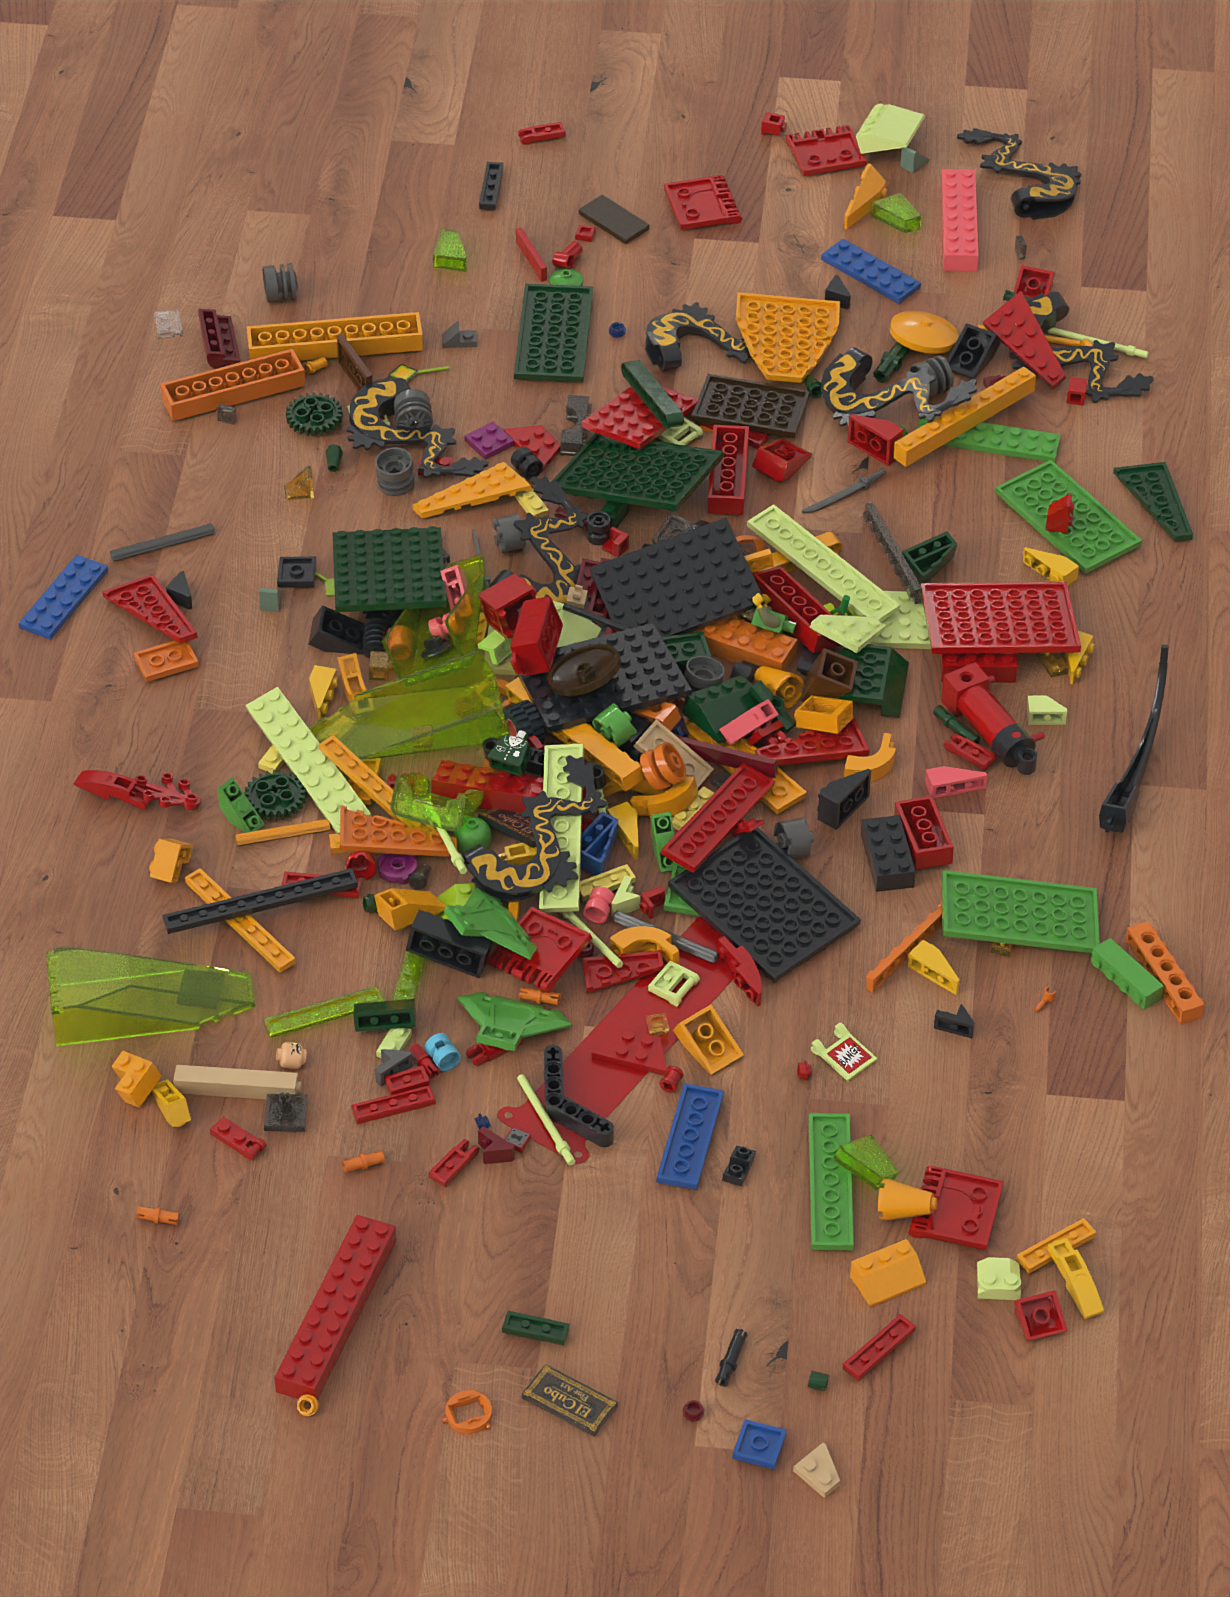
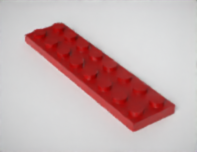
M742 763L662 848L661 854L694 873L737 827L736 824L742 821L774 787L775 780Z

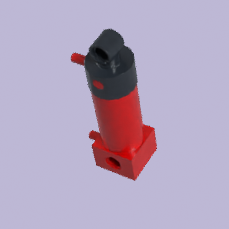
M976 662L943 675L941 702L957 717L964 715L1007 767H1017V770L1024 775L1034 773L1037 763L1035 742L1044 739L1045 735L1043 732H1039L1030 736L988 689L989 684L995 682V677L993 675L987 676Z

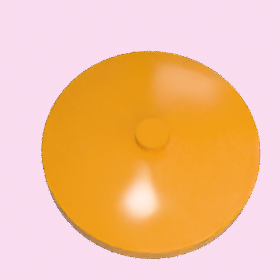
M923 311L898 313L892 318L889 328L892 337L897 342L907 348L923 353L938 354L948 352L953 349L958 340V332L949 321L935 314Z

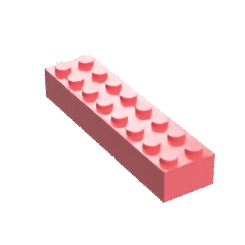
M942 169L943 271H977L978 231L975 170Z

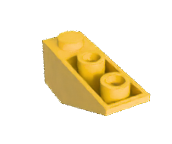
M1024 548L1022 562L1051 582H1067L1068 586L1078 579L1079 566L1067 557Z
M1078 631L1081 652H1065L1069 681L1072 685L1076 678H1080L1082 666H1086L1089 658L1088 655L1092 654L1095 648L1093 635Z
M314 665L309 677L310 692L318 721H321L323 715L327 714L328 703L333 699L334 688L338 687L339 677H337L336 669Z

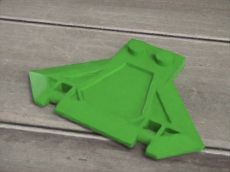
M477 887L464 906H446L444 913L463 936L486 937L529 960L537 949V946L529 941L530 937L506 907L501 906L503 902Z
M485 992L457 997V1000L481 1027L477 1034L476 1042L486 1046H495L504 1050L515 1051L524 1037L563 1029L572 1025L559 1010H545L544 1006L498 995L490 997Z

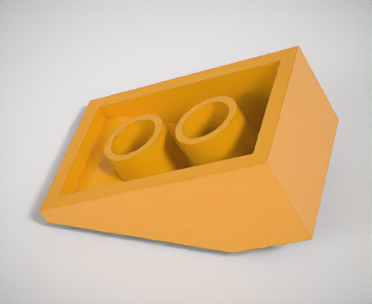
M712 1005L680 1022L673 1029L683 1047L710 1075L744 1055Z

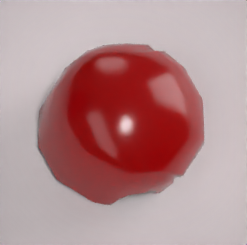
M366 851L351 853L345 863L346 869H353L356 878L363 877L365 880L373 877L377 870L374 857Z

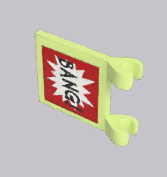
M838 1023L835 1025L836 1030L834 1034L841 1039L827 1049L820 1040L816 1039L812 1042L811 1051L822 1057L844 1079L849 1081L876 1062L877 1058L848 1032L844 1024Z

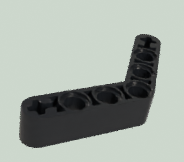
M557 1045L547 1046L544 1050L545 1111L553 1121L598 1146L608 1147L614 1142L613 1124L609 1120L563 1096L562 1049Z

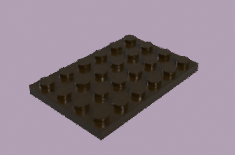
M708 374L699 395V401L694 408L692 421L714 425L749 426V431L795 438L810 397V391Z

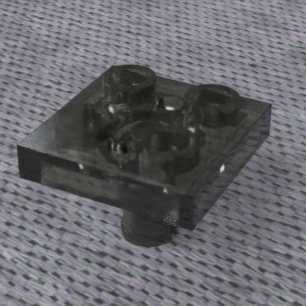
M284 1092L280 1094H267L264 1131L305 1132L308 1095L289 1094L287 1092L286 1094Z

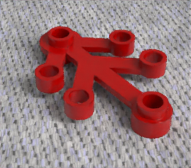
M171 773L162 774L161 782L165 784L166 788L149 782L144 775H138L134 779L137 780L136 786L144 789L142 796L144 801L159 800V805L163 808L183 805L187 810H196L201 804V798L191 792L188 779H180L178 781V788L183 791V794L177 792Z

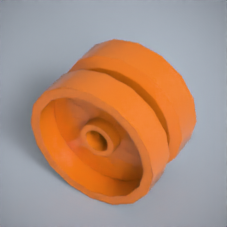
M669 742L656 746L655 750L651 749L642 753L640 757L644 776L657 791H662L670 787L671 784L684 780L686 777L684 761L678 750Z

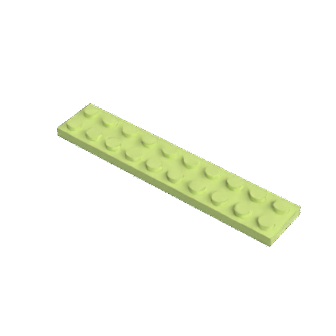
M774 504L747 521V527L841 602L844 595L850 596L848 607L857 615L872 617L882 622L900 610L898 602Z
M278 687L245 705L250 715L292 773L300 780L301 785L304 786L306 792L324 817L329 820L337 834H340L341 805L347 806V810L354 812L361 810L364 811L365 815L372 816L336 765L319 750L320 743Z
M583 744L545 745L543 791L546 792L548 798L557 797L581 802L583 788L567 781V776L570 774L565 773L563 767L567 765L566 757L569 755L576 759L584 758ZM582 815L554 816L550 822L559 842L560 851L570 852V857L566 862H575L577 864V868L572 871L577 873L579 878L577 880H567V887L565 888L555 884L553 891L550 893L545 889L540 891L539 910L545 913L579 911Z

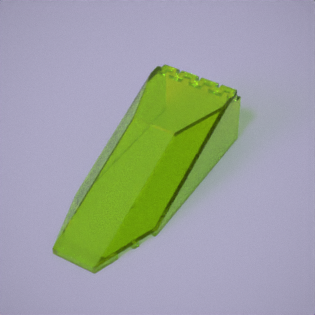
M482 554L451 563L444 568L445 570L458 565L465 572L468 588L452 611L447 594V607L405 609L382 640L399 680H403L406 685L466 667L474 660L481 609L478 594L483 592L485 580L484 558ZM450 612L444 622L451 635H448L446 640H449L451 645L439 654L422 658L421 653L425 650L424 641L433 637L429 628V620L436 617L443 618L444 614Z
M480 650L354 695L355 699L344 707L342 705L337 707L339 711L329 718L324 716L309 727V730L319 743L334 735L360 760L481 745L487 738L501 739L504 735L509 734L496 677Z
M73 947L53 948V951L46 953L51 1010L54 1011L51 1013L56 1046L193 1030L200 1028L201 1023L211 1019L214 1022L219 1021V1016L229 1012L237 1014L255 1007L250 972Z

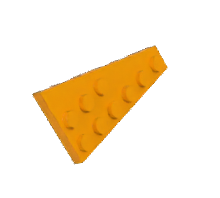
M502 462L426 499H422L412 506L413 511L423 519L443 514L446 509L454 508L458 510L461 509L462 505L470 504L474 506L498 500L502 495L509 494V496H514L516 492L522 490L530 492L532 488L518 473L505 462Z

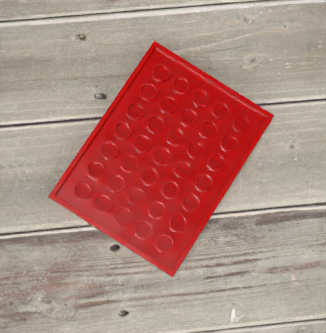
M1067 582L921 583L920 585L932 654L1081 652V643Z

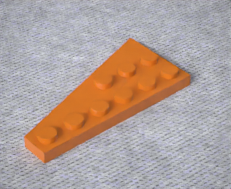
M340 806V851L451 857L438 832H424L422 828L417 826L410 828L405 826L403 822L378 815L368 816L364 814V811L357 810L354 812L347 810V806ZM450 836L457 849V838Z

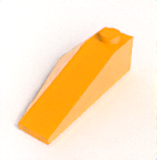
M869 163L860 177L862 180L860 186H857L855 189L854 200L850 201L845 213L844 229L846 230L877 207L882 199L887 196L886 181Z

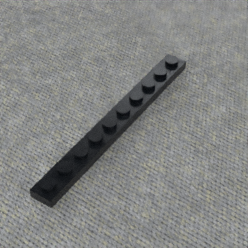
M351 868L164 914L162 918L167 934L358 888V882Z

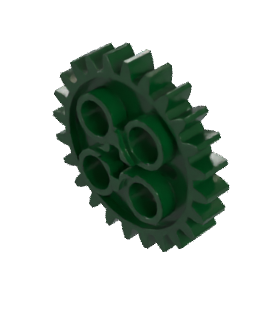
M313 392L312 396L306 393V397L299 395L300 399L294 398V402H289V406L286 407L287 424H289V428H294V432L299 430L300 435L305 432L306 436H309L310 433L314 437L316 433L323 436V432L329 434V429L335 431V426L339 427V422H342V405H339V401H335V397L329 399V394L325 397L322 393L317 396L315 392Z
M273 770V774L266 771V775L259 773V778L252 777L253 782H247L248 787H245V796L260 818L266 816L267 821L271 817L274 818V821H277L278 817L284 820L286 815L291 818V813L298 814V809H303L302 804L306 803V790L301 785L300 780H297L296 775L291 777V772H288L286 775L283 770L280 773Z

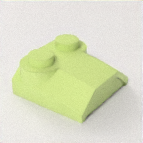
M992 1257L977 1262L978 1299H1020V1264L1010 1258Z

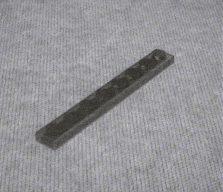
M873 502L866 503V510L863 512L865 522L869 523L871 532H874L877 543L881 544L882 551L887 555L889 564L893 565L896 576L900 578L901 585L907 590L908 597L913 600L914 604L922 603V587Z

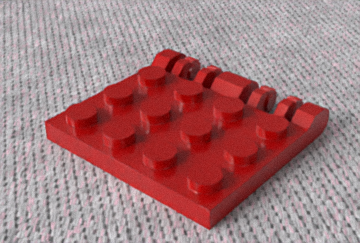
M843 125L842 129L840 126H837L835 128L836 133L834 134L830 128H826V133L824 129L813 130L811 135L809 131L804 132V139L801 138L799 133H795L794 136L793 134L785 136L786 144L790 147L803 176L867 165V160L864 154L860 152L857 139L850 125Z
M723 175L664 184V191L680 230L723 223H731L733 225L742 221L741 214L736 208L735 200Z
M531 907L518 922L530 937L529 941L537 946L531 959L529 960L499 944L488 957L487 964L501 971L505 969L507 974L528 984H533L535 981L534 985L536 988L550 993L555 988L556 981L593 938L590 933Z
M927 1166L923 1178V1183L926 1185L921 1186V1189L932 1192L934 1197H937V1209L933 1210L932 1214L912 1218L908 1234L914 1238L921 1239L926 1237L986 1250L1004 1181L936 1166Z

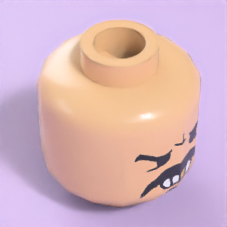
M285 1042L282 1044L281 1049L277 1048L276 1060L280 1062L282 1068L297 1070L302 1065H305L307 1052L300 1043Z

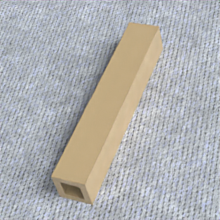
M176 1065L173 1079L175 1088L181 1094L296 1102L297 1093L301 1094L302 1082L298 1081V1073Z

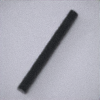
M564 603L562 608L565 611L619 632L632 629L568 603Z

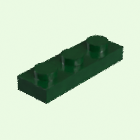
M507 1311L502 1326V1333L564 1346L570 1324Z

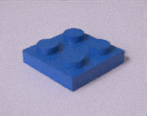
M745 1419L733 1451L732 1459L775 1470L787 1430Z

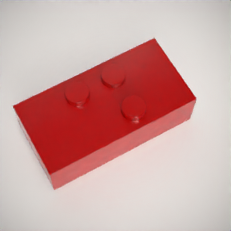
M933 796L896 801L894 816L900 815L915 870L953 864L954 846Z

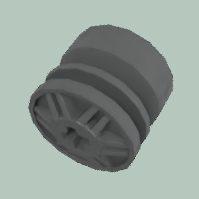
M292 263L287 264L286 272L283 264L280 265V272L278 273L274 265L262 267L267 302L279 301V293H283L284 299L288 300V292H290L292 299H296L298 285Z
M940 355L929 358L927 361L915 363L910 367L909 372L912 373L918 372L923 367H928L929 375L936 376V381L930 384V397L935 396L937 393L949 391L953 386L951 368L946 359Z
M409 389L396 396L394 411L397 427L431 429L433 425L430 398L425 392Z
M401 448L385 449L378 454L375 460V468L379 489L385 494L394 496L410 491L415 482L411 454Z
M696 656L688 660L684 677L693 693L723 682L725 669L714 658Z

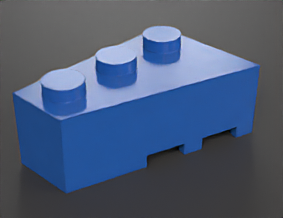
M602 811L581 834V869L595 876L604 873L618 837V819Z

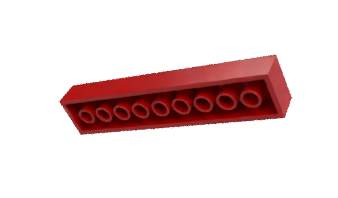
M356 1214L274 1377L277 1393L296 1399L310 1394L318 1401L396 1243V1226Z

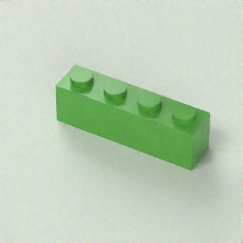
M1111 938L1092 949L1091 962L1093 966L1101 970L1122 992L1131 997L1134 1003L1140 1005L1145 1010L1162 999L1164 985Z

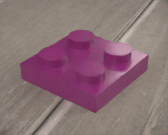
M494 422L465 435V442L485 460L514 446V440Z

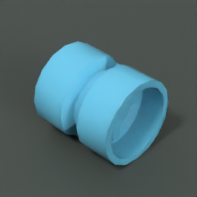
M445 1033L433 1035L425 1044L426 1052L432 1057L434 1063L441 1071L451 1070L460 1062L461 1054Z

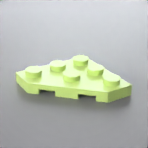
M820 615L810 625L811 629L855 653L859 652L883 633L886 627L885 624L872 617Z

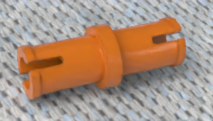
M520 988L522 993L519 992V999L536 1001V1004L548 1003L556 1006L560 1004L558 999L561 1000V993H547L541 989Z
M379 1150L369 1154L361 1153L357 1157L342 1160L341 1163L343 1171L347 1173L361 1168L365 1170L368 1169V1166L385 1163L383 1151Z
M139 1205L136 1210V1219L154 1221L155 1224L161 1222L176 1226L179 1222L178 1216H180V1212L162 1210L161 1207L154 1209Z

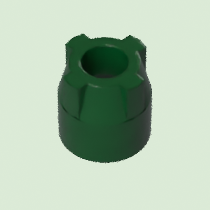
M811 1371L808 1387L825 1391L829 1375Z

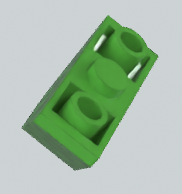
M233 777L218 788L219 807L231 824L245 833L257 831L265 825Z
M671 812L651 815L652 845L660 872L672 871L674 861L661 854L662 848L674 836Z

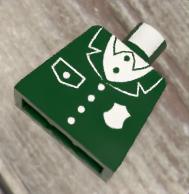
M518 731L515 737L504 735L487 756L490 767L523 777L531 756L530 744L526 741L528 734L524 731Z

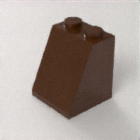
M823 648L806 674L801 701L805 702L811 695L837 699L850 693L858 662Z

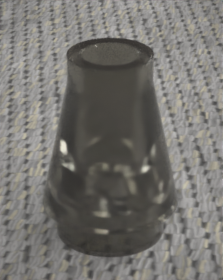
M422 864L409 876L411 888L421 890L426 887L430 872L432 871L430 865Z

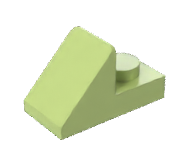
M624 876L611 903L612 917L616 911L629 913L640 908V896L633 894L634 886H632L631 877Z

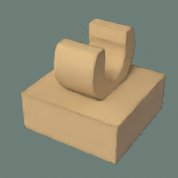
M575 585V588L570 587L566 603L584 609L588 590H583V586Z

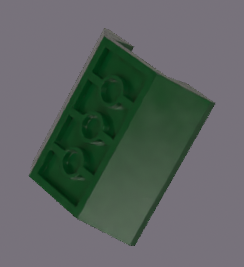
M868 644L857 653L848 648L837 652L858 662L852 691L837 699L882 705L881 716L900 718L909 662L892 647Z

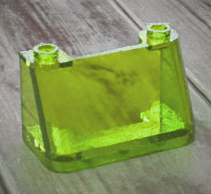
M418 773L405 774L396 777L391 811L394 815L448 831H456L463 827L480 806L484 791L470 789L465 793H458L457 798L452 799L430 793V782L426 776Z

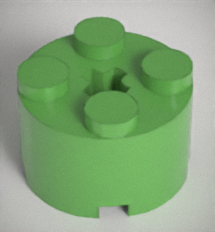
M614 703L592 721L596 732L602 733L609 742H613L617 747H620L637 734L636 729L630 723L632 720L631 716L626 711L622 713Z

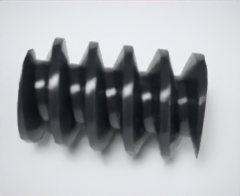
M380 618L367 620L363 627V654L372 660H380L386 656L387 624Z

